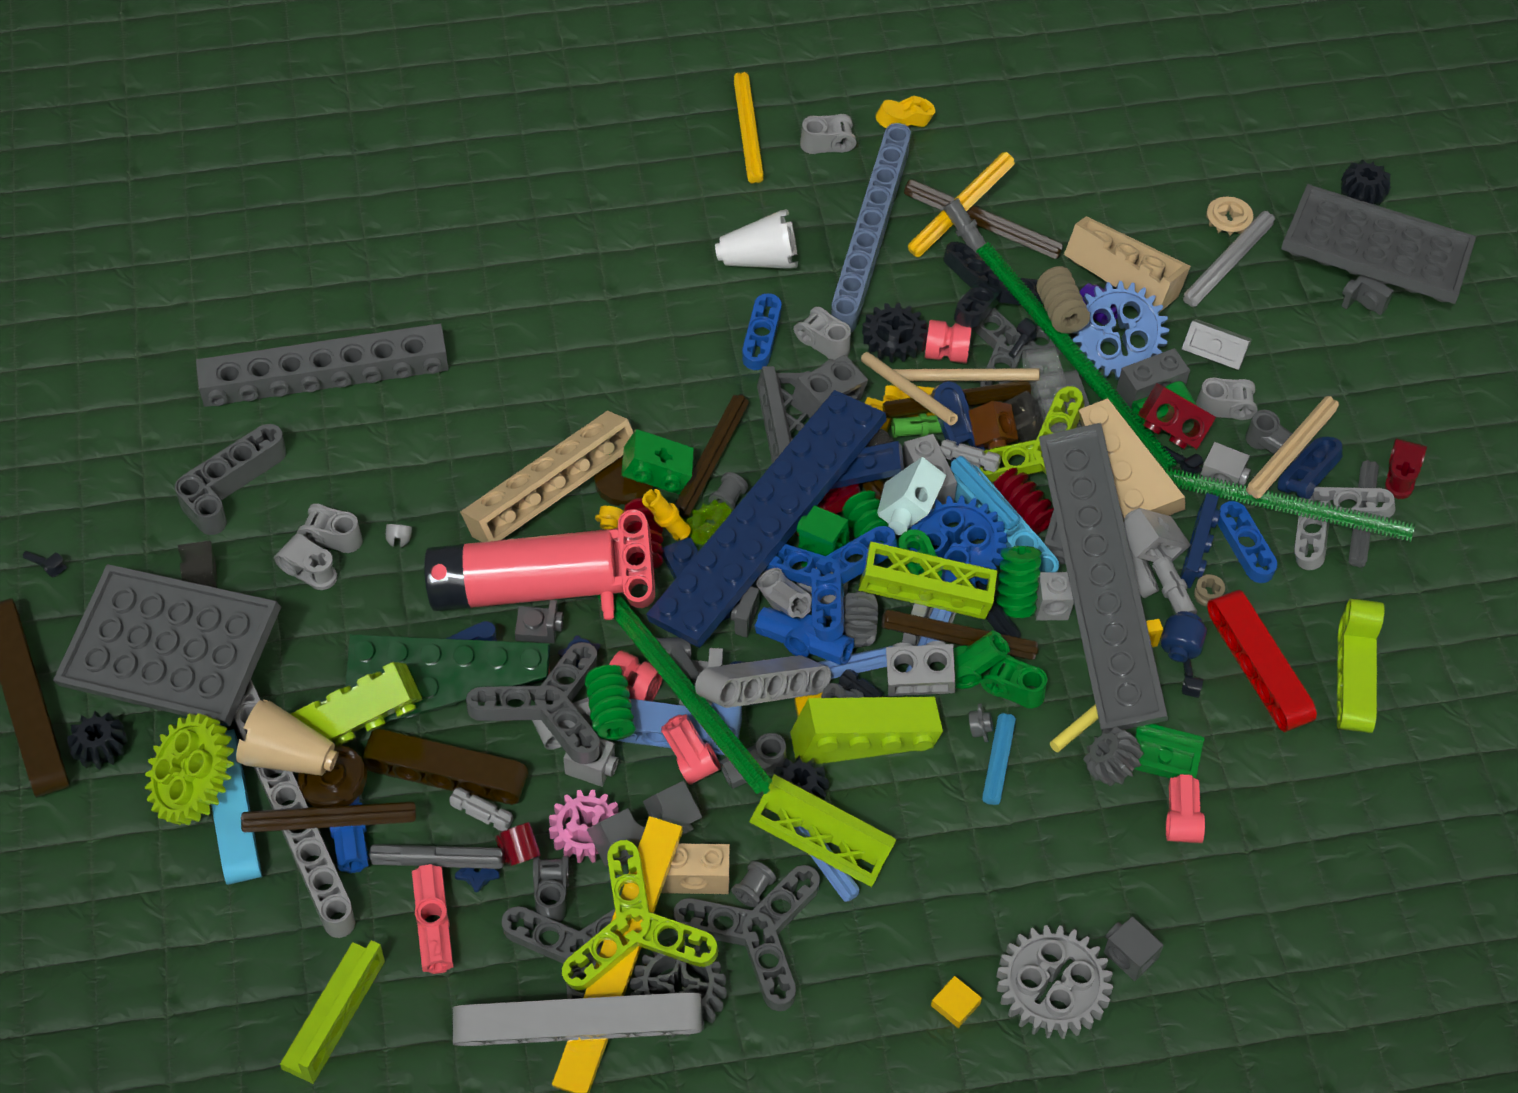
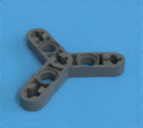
M995 308L977 327L971 328L994 349L986 369H996L994 365L997 363H1006L1010 368H1018L1021 359L1063 354L1061 350H1058L1056 344L1054 345V341L1052 342L1049 339L1047 333L1045 334L1042 328L1037 326L1036 338L1043 337L1049 343L1041 346L1034 343V341H1027L1015 358L1010 357L1009 352L1021 335L1017 332V328ZM993 322L999 328L997 330H988L984 327V324ZM1066 333L1069 334L1068 336H1070L1071 339L1078 336V334ZM981 381L980 387L993 385L994 381ZM997 381V382H998V384H1003V383H1009V382H1012V381Z
M589 643L573 644L541 686L474 688L466 697L467 713L471 718L479 721L541 720L573 761L580 764L592 763L599 756L600 739L572 704V700L584 686L585 677L588 672L597 667V650ZM567 676L573 678L575 681L571 684L564 685L559 683L557 680L561 677ZM512 699H520L524 704L515 708L508 706L507 702ZM531 700H535V705L531 706ZM496 701H500V706H496ZM546 701H553V704L548 705ZM479 702H485V705L479 706ZM570 720L576 725L570 729H563L558 726V723ZM579 736H580V742H581V744L583 745V746H580V747H578V737H579Z
M797 866L753 910L686 898L676 904L674 908V921L706 931L717 941L745 946L766 1005L772 1010L785 1011L795 1001L796 987L778 934L817 895L820 877L818 872L810 866ZM807 878L810 879V887L803 885L797 891L796 898L793 892L798 887V879L805 881ZM783 899L790 904L791 908L788 912L779 914L773 911L771 905L774 901ZM688 911H694V917H692L691 922L684 921V915ZM705 913H709L708 927L703 926ZM727 916L733 921V926L728 930L722 931L717 929L713 922L717 917ZM758 924L760 929H763L764 944L760 946L756 932H752V926ZM764 954H773L779 962L776 967L766 969L759 964V958ZM778 977L780 989L786 991L784 999H779V996L774 994L773 979Z
M517 906L508 909L503 914L502 928L504 935L510 941L563 964L568 957L577 951V946H583L611 923L615 909L581 931H577L527 908ZM520 918L523 919L526 928L519 926L516 930H513L511 921L518 922ZM529 929L534 931L532 938H530ZM546 931H555L559 935V940L550 946L543 945L539 938ZM601 942V943L598 945V948H597V954H598V955H599L600 950H601V948H602L603 942ZM591 952L586 955L590 962L585 967L573 966L572 971L574 975L571 979L586 977L584 970L591 963L595 967L596 962ZM566 983L567 999H580L584 997L585 992H577Z

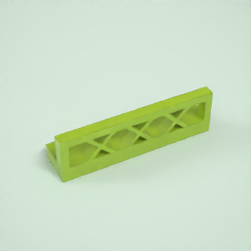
M870 541L866 565L860 579L858 591L986 619L994 601L997 570ZM875 554L888 556L893 565L888 568L873 565ZM910 562L919 563L925 572L920 575L911 574L905 565ZM942 569L949 570L957 579L951 583L943 581L937 572ZM974 576L988 579L987 590L974 588L969 579Z
M774 774L772 782L769 784L770 791L763 794L749 822L872 887L896 839ZM764 808H767L778 814L780 820L772 821L761 815ZM794 827H803L808 830L811 837L804 838L798 835ZM825 843H833L838 846L841 853L834 854L827 850ZM863 859L874 865L871 873L860 868L855 860Z
M371 940L367 948L352 942L280 1063L282 1070L314 1084L385 963L381 944Z

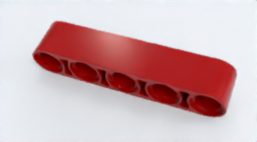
M1235 590L1209 600L1207 609L1213 624L1279 729L1287 732L1315 721L1317 713L1312 699L1246 595L1241 590Z

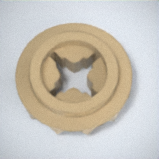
M1226 196L1217 198L1209 204L1206 218L1209 219V226L1216 227L1218 233L1227 231L1229 236H1231L1234 232L1241 234L1252 223L1253 212L1250 206L1243 200ZM1227 211H1229V214L1233 218L1232 221H1229L1227 216H1225L1227 214Z

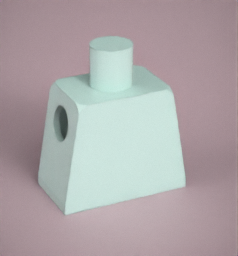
M924 457L919 458L885 482L877 512L879 517L889 524L888 527L893 529L896 535H902L905 531L907 532L909 527L929 514L946 475Z

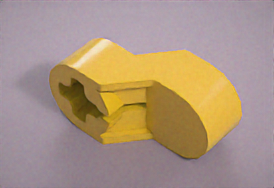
M911 96L900 102L885 100L877 111L875 118L885 128L894 123H901L907 127L910 125L925 127L933 117L935 107L927 99L917 96Z

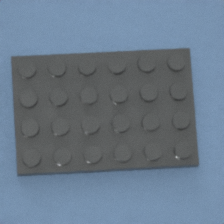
M1307 184L1281 249L1288 251L1294 256H1304L1316 260L1322 265L1336 266L1345 269L1351 274H1361L1374 278L1383 284H1393L1402 287L1411 293H1421L1431 296L1440 302L1455 304L1476 236Z
M107 564L53 681L61 687L187 716L189 713L193 715L200 713L219 720L220 725L230 727L281 606L274 600Z

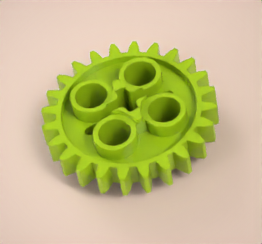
M189 713L186 719L179 717L177 726L168 725L169 735H160L162 744L161 746L153 747L156 756L155 758L148 759V762L153 765L152 770L145 773V776L151 778V781L145 786L146 790L152 791L147 798L148 802L154 803L151 810L158 813V818L177 825H181V823L190 825L192 820L200 821L201 813L205 815L210 814L209 805L219 804L218 792H226L225 787L222 785L223 781L231 779V776L226 773L227 768L234 765V762L228 760V756L234 752V748L227 747L232 739L231 736L225 735L227 728L220 725L219 720L200 713L197 715Z

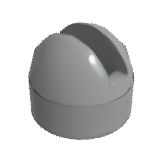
M386 524L385 535L388 544L394 547L395 539H400V548L409 543L412 527Z

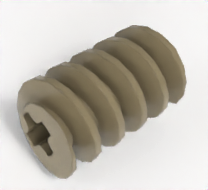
M1063 266L1053 267L1045 271L1038 279L1036 288L1052 326L1061 333H1073L1083 329L1089 323L1090 312L1087 310L1083 297L1075 285L1071 272Z

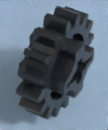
M898 302L895 308H891L888 303H884V310L875 307L873 315H866V321L863 323L862 328L863 344H869L868 351L870 353L878 351V359H882L886 355L889 356V362H893L895 357H899L902 362H905L906 355L915 358L917 350L923 351L928 334L926 320H921L920 312L912 314V306L910 305L905 309H901V305Z

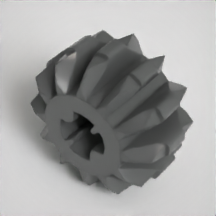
M856 591V593H847L844 597L843 635L854 639V647L871 646L877 634V599L874 594H867L866 592Z
M1117 726L1111 731L1104 729L1100 737L1094 736L1095 741L1092 745L1086 747L1089 753L1083 759L1087 764L1089 773L1096 780H1100L1109 786H1112L1115 782L1123 784L1125 777H1133L1132 771L1134 768L1141 766L1138 759L1144 754L1140 749L1137 739L1131 733Z

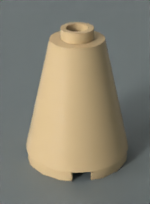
M265 699L258 701L252 709L243 728L248 730L245 741L239 739L236 752L237 762L244 766L321 776L326 770L332 771L338 758V752L334 751L335 744L273 702Z

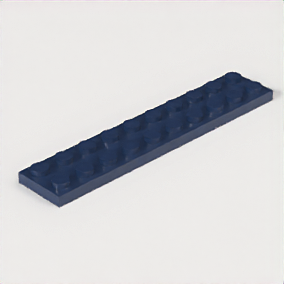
M834 390L646 615L649 622L700 648L796 532L801 517L803 515L807 516L812 507L819 504L887 421L885 412Z

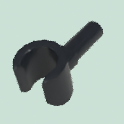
M1029 318L1023 319L1017 327V332L1021 336L1009 352V356L1012 358L1016 357L1027 341L1031 342L1037 336V325Z
M1166 446L1163 447L1166 448L1165 451H1168L1167 454H1171L1169 457H1173L1172 459L1180 464L1181 470H1184V475L1186 471H1188V476L1190 472H1192L1191 476H1193L1194 473L1197 474L1202 471L1199 465L1203 463V459L1199 454L1195 453L1186 458Z
M28 551L23 553L24 559L41 566L52 578L67 568L62 563L63 558L56 552L47 559Z
M1188 658L1186 662H1183L1184 681L1181 691L1184 695L1199 698L1203 679L1193 677L1191 659Z

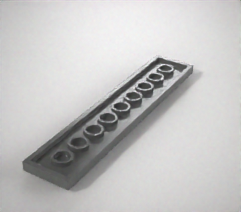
M1097 423L1040 436L1041 451L1101 731L1103 732L1104 729L1111 731L1116 726L1125 730L1168 721L1102 425Z

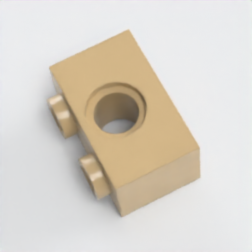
M678 844L661 893L729 894L730 844Z

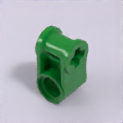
M1007 654L1006 658L995 664L989 674L983 677L981 686L993 696L1005 698L1031 709L1039 707L1044 702L1047 675L1039 667L1019 661ZM1026 686H1034V687H1036V688H1035V689H1030V688H1027Z

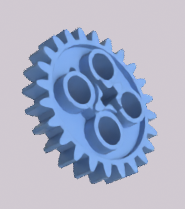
M1119 281L1116 289H1113L1110 282H1107L1105 292H1102L1096 286L1094 288L1095 297L1087 293L1084 295L1087 310L1090 312V320L1083 329L1073 332L1078 334V336L1073 338L1072 342H1075L1076 345L1080 344V350H1082V353H1085L1090 362L1094 363V367H1097V370L1100 368L1104 369V378H1107L1112 371L1115 373L1116 380H1119L1121 368L1150 358L1151 355L1155 356L1162 353L1157 346L1164 347L1168 342L1160 337L1169 332L1168 328L1161 327V324L1165 323L1168 317L1158 315L1163 309V305L1154 307L1152 303L1156 296L1153 295L1146 299L1144 297L1146 288H1142L1137 293L1135 292V283L1133 282L1128 290L1124 289L1122 281ZM1111 305L1116 306L1120 329H1126L1122 335V340L1128 353L1127 356L1122 354L1119 333H1113L1116 320L1111 310ZM1123 307H1134L1138 312V317L1135 319L1126 318L1123 314ZM1096 313L1105 314L1108 318V324L1105 326L1097 325L1093 320V315ZM1132 335L1142 336L1145 340V346L1142 348L1134 347L1131 345L1130 337ZM1111 342L1116 348V353L1113 355L1104 354L1100 349V344Z

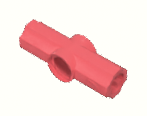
M432 864L422 865L412 871L415 917L418 927L422 971L432 974L445 973L448 969L453 968V957L442 867ZM429 916H440V918L435 922L425 921V919Z

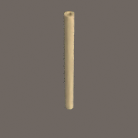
M865 352L862 355V363L947 424L953 425L957 422L958 416L881 360L869 352Z
M1040 368L893 369L909 381H1040Z

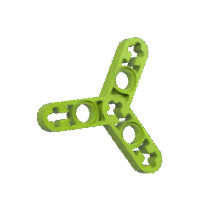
M1073 386L1060 389L1054 397L1036 440L985 450L984 453L986 454L988 451L999 454L1004 468L999 466L995 472L983 471V466L979 469L991 482L996 481L1001 474L1011 468H1017L1018 474L1022 472L1032 474L1041 471L1046 474L1039 437L1053 434L1050 428L1058 422L1065 423L1067 425L1066 430L1077 427L1080 419L1079 409L1085 406L1082 392ZM1071 398L1075 399V402L1069 404L1067 408L1068 414H1066L1064 402H1069ZM1014 455H1023L1025 457L1021 465L1013 466L1008 463L1009 459Z
M620 840L611 845L608 850L607 860L616 919L563 963L562 976L567 985L575 990L587 989L638 946L695 966L705 967L711 965L718 957L719 951L715 938L706 931L650 913L642 862L637 847L628 840ZM627 850L628 855H633V857L628 858V867L631 874L624 875L620 861L615 860L620 857V851ZM627 883H634L639 887L638 896L630 901L622 899L620 897L621 887ZM633 919L638 922L642 919L643 921L640 923L642 931L636 933V931L632 930L624 937L629 943L623 946L620 938L613 932L619 929L621 935H623L630 928L627 923L629 920ZM667 928L674 929L678 933V940L669 947L663 946L658 942L660 932ZM685 934L690 935L688 937L689 943L700 946L702 941H707L708 949L711 950L710 953H703L701 957H697L695 949L686 945L685 952H680L684 946ZM604 940H611L617 944L616 953L610 958H602L597 954L598 945ZM591 952L595 962L600 967L595 969L591 963L584 970L586 974L584 979L581 980L579 977L571 979L574 975L572 971L573 966L578 965V967L582 968L590 961L586 955Z

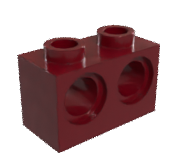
M1156 383L1138 413L1140 417L1146 420L1143 426L1157 434H1160L1162 429L1170 433L1169 441L1183 449L1188 444L1197 449L1216 419V416ZM1162 404H1167V414L1163 418H1157L1156 411L1158 407ZM1188 419H1193L1194 426L1192 430L1188 433H1183V423Z

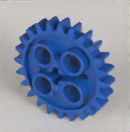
M963 495L960 496L958 503H953L951 496H947L946 504L944 505L936 499L935 508L931 509L926 517L907 529H916L924 532L929 537L932 545L939 546L935 550L937 557L997 570L995 565L999 566V563L1004 560L1000 552L1002 549L1007 548L1005 543L1008 542L1007 533L1003 532L1005 531L1003 521H998L997 512L989 513L988 504L986 503L977 508L976 498H973L969 504H965ZM952 522H957V523H959V524H958L957 526H955V527H947V526H946V525H948L949 523H952ZM975 539L985 540L980 544L971 543ZM908 548L910 551L917 552L915 548ZM942 569L941 579L943 581L951 583L957 579L951 571ZM976 576L969 579L974 588H976L978 580L985 585L988 582L987 579Z

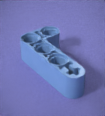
M630 699L632 703L631 711L634 714L633 722L636 729L631 736L617 741L671 748L661 732V727L669 719L677 715L687 714L704 744L708 743L715 754L724 755L685 706ZM712 702L711 706L739 739L742 706L725 708Z

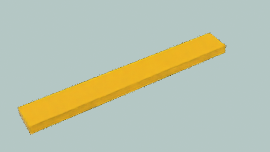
M651 816L648 818L638 851L642 862L649 912L654 913L679 844L683 827ZM634 883L624 884L620 897L627 901L635 899L639 894V887ZM616 911L614 912L611 922L614 919H616ZM633 919L629 920L627 923L630 928L623 935H621L619 929L613 932L620 938L623 946L629 943L624 937L632 930L636 931V933L642 931L640 925L643 921L642 919L638 922ZM604 940L599 956L602 958L612 957L616 953L617 944L611 940ZM638 946L593 985L588 987L583 998L624 996L641 947ZM597 962L595 964V969L600 967V965ZM579 1037L578 1040H568L552 1086L570 1093H589L608 1039L580 1040Z

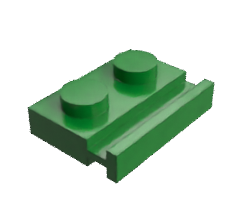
M1155 724L1137 727L1135 738L1144 754L1138 759L1141 766L1134 768V770L1169 779L1180 774L1192 775L1196 779L1205 737Z

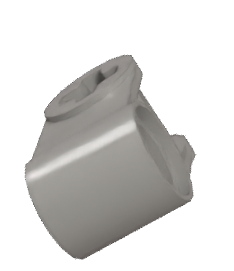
M838 114L832 116H808L802 123L800 140L802 150L809 154L843 153L852 150L856 146V137L851 132L853 126L851 117L846 114Z
M814 307L810 311L808 318L794 326V333L802 343L811 346L824 354L828 359L835 360L843 355L848 357L850 354L851 329L849 325L830 315L823 308Z
M1208 378L1201 386L1196 404L1216 417L1238 420L1250 419L1257 412V405L1253 401L1255 384L1246 379Z
M321 504L310 505L308 509L309 516L305 524L300 526L297 531L298 534L304 535L318 546L338 550L343 553L356 551L363 542L357 517L353 513L328 508Z
M296 533L274 556L276 564L285 573L295 576L314 589H329L337 581L336 570L332 567L333 558L331 553L311 542L304 535Z

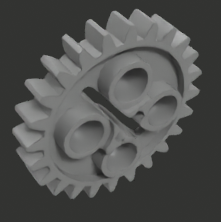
M1044 925L1042 935H1039L1034 928H1031L1029 940L1019 934L1016 941L1017 946L1009 943L1006 950L1008 955L1001 956L999 964L1002 967L998 968L996 975L1001 981L998 982L997 991L1004 992L1005 994L1002 995L1000 1003L1001 1005L1012 1004L1008 1016L1012 1017L1020 1014L1019 1026L1023 1027L1028 1022L1032 1023V1034L1034 1035L1041 1027L1045 1028L1046 1038L1051 1037L1053 1030H1058L1061 1039H1065L1067 1029L1069 1028L1078 1036L1081 1031V1024L1090 1030L1094 1022L1093 1018L1100 1020L1104 1012L1102 1008H1107L1110 999L1107 996L1111 995L1113 985L1107 983L1111 980L1112 971L1104 970L1108 959H1097L1100 947L1097 946L1089 949L1087 947L1090 939L1088 936L1081 941L1076 940L1077 930L1075 929L1069 936L1064 935L1063 927L1060 925L1056 934H1051L1048 925ZM1051 954L1058 959V961H1046L1043 958V955ZM1072 959L1074 962L1064 970L1061 981L1057 980L1052 985L1045 999L1040 1004L1035 1003L1046 991L1048 981L1053 982L1067 960ZM1080 975L1087 980V983H1077L1071 976ZM1022 980H1032L1038 986L1035 988L1026 987ZM1051 1001H1061L1067 1008L1057 1009L1051 1004Z

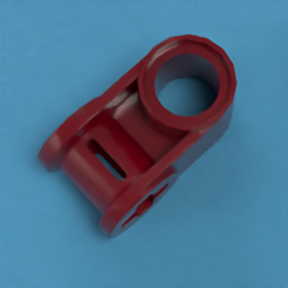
M1395 439L1385 483V489L1389 490L1394 495V498L1405 499L1411 496L1424 461L1427 446Z
M530 822L495 835L498 848L504 851L505 865H516L541 855Z

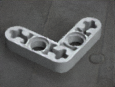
M1315 487L1313 495L1309 499V502L1313 500V503L1315 500H1320V506L1324 502V507L1328 503V508L1331 504L1330 500H1333L1336 510L1342 501L1352 499L1357 504L1352 508H1348V512L1352 509V513L1356 510L1357 514L1359 510L1360 515L1362 511L1364 512V516L1368 512V517L1372 513V518L1376 514V519L1380 515V520L1382 516H1384V520L1386 517L1390 518L1396 510L1394 495L1389 490L1382 488ZM1362 501H1367L1366 508H1363ZM1378 502H1385L1382 507H1376ZM1302 515L1298 518L1294 550L1296 563L1302 569L1315 570L1324 563L1329 522L1327 523L1326 519L1323 522L1322 519L1318 521V518L1314 520V517L1310 519V516L1306 518V516L1302 517ZM1309 524L1321 526V529L1316 533H1308L1304 530ZM1308 544H1313L1314 553H1312L1311 557H1305L1308 554Z

